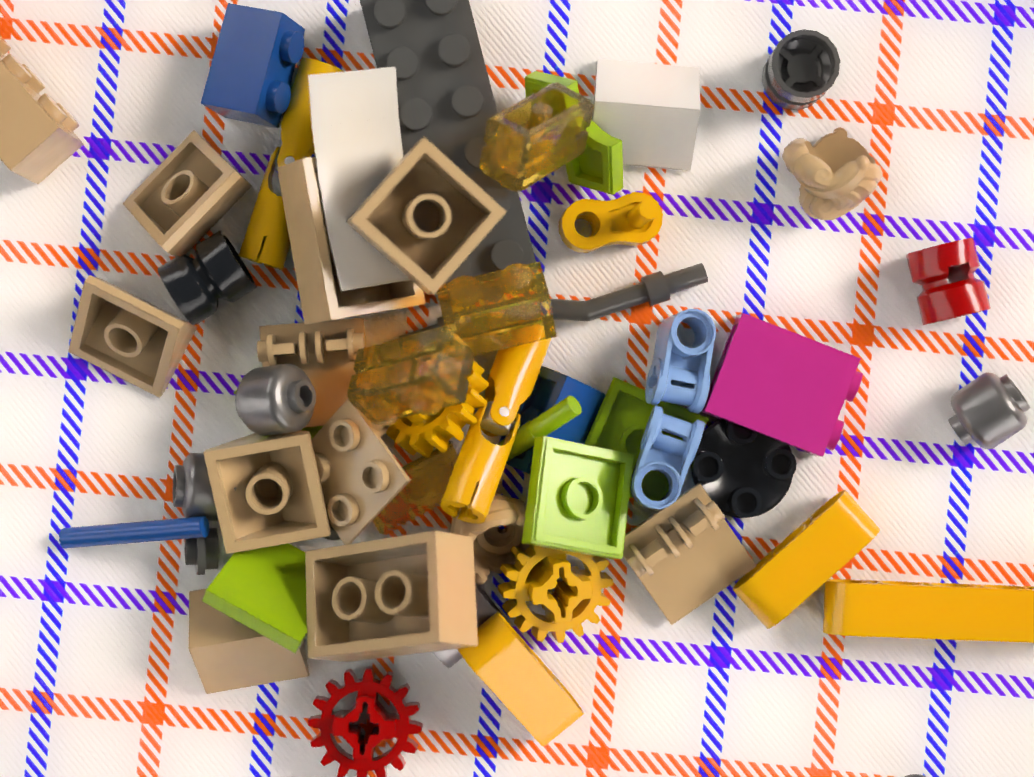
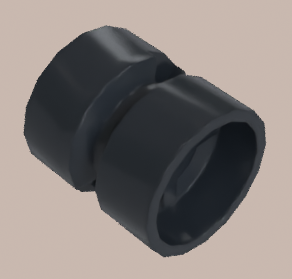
M221 230L196 245V258L193 259L184 254L181 257L173 258L158 268L160 278L173 301L193 326L215 314L214 312L217 311L219 306L218 299L223 298L233 303L257 288L242 258L238 256V252Z

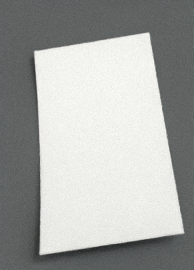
M396 66L308 75L311 122L319 186L341 291L410 280L346 223L403 158L398 114Z

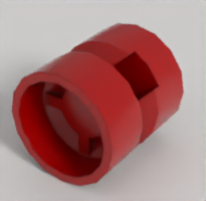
M974 238L957 240L906 254L912 282L921 285L923 289L916 297L923 325L991 309L984 281L974 276V272L980 267Z

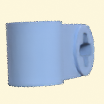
M686 309L665 318L659 325L656 333L652 365L648 373L645 389V399L648 404L657 405L660 401L683 405L688 407L689 412L697 414L703 410L710 388V366L716 338L715 324L706 312L699 309ZM680 322L688 324L694 332L695 340L691 348L684 346L678 339L677 328Z
M654 405L643 433L640 453L631 480L630 491L632 497L639 505L649 509H662L669 507L677 500L688 469L697 453L705 422L697 419L694 423H690L664 414L662 407ZM662 431L679 436L683 441L664 435ZM652 470L663 473L669 483L666 496L658 501L647 498L641 487L645 474Z

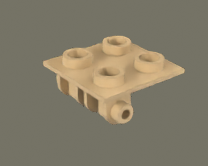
M364 318L331 320L307 325L304 323L259 326L260 341H257V355L259 362H262V367L293 364L305 372L315 389L316 403L314 413L305 427L324 426L349 397L354 399L362 411L371 410Z
M349 397L311 439L328 520L345 545L351 544L410 481L408 475L381 439L387 431V415L379 408L362 411L352 397Z
M700 483L679 496L672 505L662 508L625 534L623 557L671 625L756 567V564L724 519V514L717 504L711 500Z

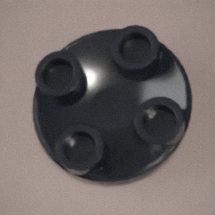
M719 419L703 432L697 453L691 464V474L694 485L700 483L724 515L736 518H750L770 511L781 502L789 490L797 463L790 445L724 419Z

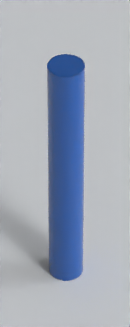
M200 516L70 527L61 529L59 542L62 548L67 549L203 538L208 536L210 526L207 517Z

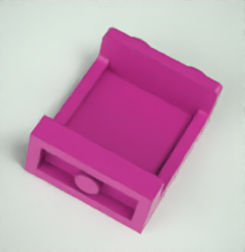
M741 313L735 318L711 380L707 401L701 412L799 448L813 456L823 457L826 448L832 451L835 449L842 434L844 422L838 420L844 401L852 402L860 387L863 373L856 370L861 358L748 314Z

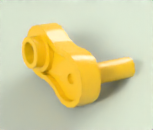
M632 192L608 201L581 199L573 202L563 211L559 219L558 232L563 243L569 249L578 253H589L604 246L614 244L639 246L649 242L659 233L663 214L658 202L653 197L641 192ZM583 219L589 222L591 225L589 237H584L576 231V220Z

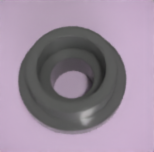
M216 527L210 528L207 537L184 539L185 565H195L196 575H205V570L218 569L219 546Z

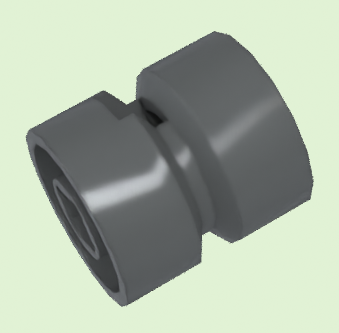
M802 29L789 33L779 41L763 67L762 83L765 93L773 103L784 109L798 111L811 107L833 86L839 75L840 58L837 48L827 36L818 31Z

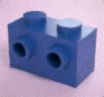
M228 3L200 104L224 118L279 128L282 114L287 110L290 103V84L295 66L304 52L303 36L305 29L283 12Z

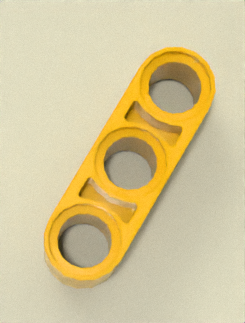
M842 490L824 503L762 558L755 568L742 576L733 586L732 590L767 629H770L786 618L866 547L879 533L880 528L846 490Z
M496 612L477 628L478 646L457 649L476 675L541 746H546L584 715L582 708L570 692L499 612Z

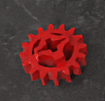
M367 666L363 678L357 679L354 671L351 668L347 669L344 672V685L341 686L332 678L326 683L325 686L331 695L330 698L317 695L312 704L321 710L322 714L311 716L308 719V726L320 729V733L312 738L310 744L311 747L325 746L327 751L320 762L323 766L330 764L334 760L340 764L337 777H344L349 769L356 770L357 777H367L368 771L373 770L377 777H387L388 764H391L400 771L405 767L406 762L401 754L402 751L415 754L418 744L409 738V734L421 733L423 723L411 720L410 716L417 713L421 706L419 702L406 703L404 698L410 690V686L407 683L397 689L391 686L393 672L388 671L382 680L375 679L373 666ZM358 691L356 704L349 710L339 709V711H333L336 704L343 697ZM378 694L389 699L398 713H389L378 701ZM367 702V713L370 714V722L379 724V726L373 728L364 745L362 728L359 725H353V723L358 721ZM334 736L343 737L353 748V755L346 752L337 743ZM394 737L398 738L391 749L382 755L374 757L375 746L383 739L393 740Z

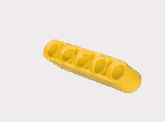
M828 579L825 582L823 633L842 636L1034 643V586Z

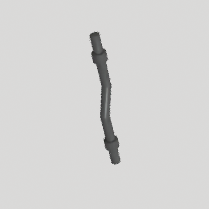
M699 263L663 275L662 271L643 276L641 277V283L587 301L516 297L461 316L454 312L437 318V324L401 335L399 339L406 356L442 343L449 347L466 341V335L509 322L511 318L518 316L589 322L646 302L653 306L671 300L670 294L707 283L708 277L704 265Z

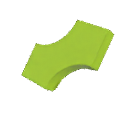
M534 71L525 76L527 125L529 128L543 134L556 147L565 163L569 182L611 195L623 189L622 140L607 134L589 116L579 94L578 81L539 71Z

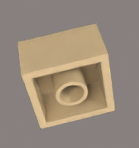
M423 137L414 144L346 223L426 294L434 295L505 215L506 211L430 141Z

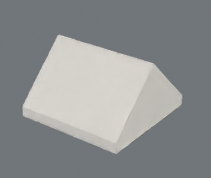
M597 59L592 120L607 134L622 140L623 165L691 171L701 110L700 67Z

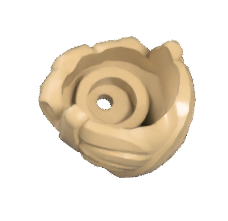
M842 127L835 128L833 133L824 135L813 146L811 142L804 138H796L784 148L782 159L788 171L801 184L799 188L800 206L809 217L814 219L835 220L850 212L874 192L877 184L883 177L880 165L876 164L874 158L869 155L868 151L858 141L848 138L847 131Z
M495 493L484 523L473 524L457 519L461 507L457 516L452 518L451 533L473 537L476 584H484L488 579L490 571L502 574L503 572L500 570L502 564H515L517 559L510 550L513 546L519 547L524 551L530 547L529 544L522 543L527 505L523 500ZM506 525L504 529L498 528V526Z

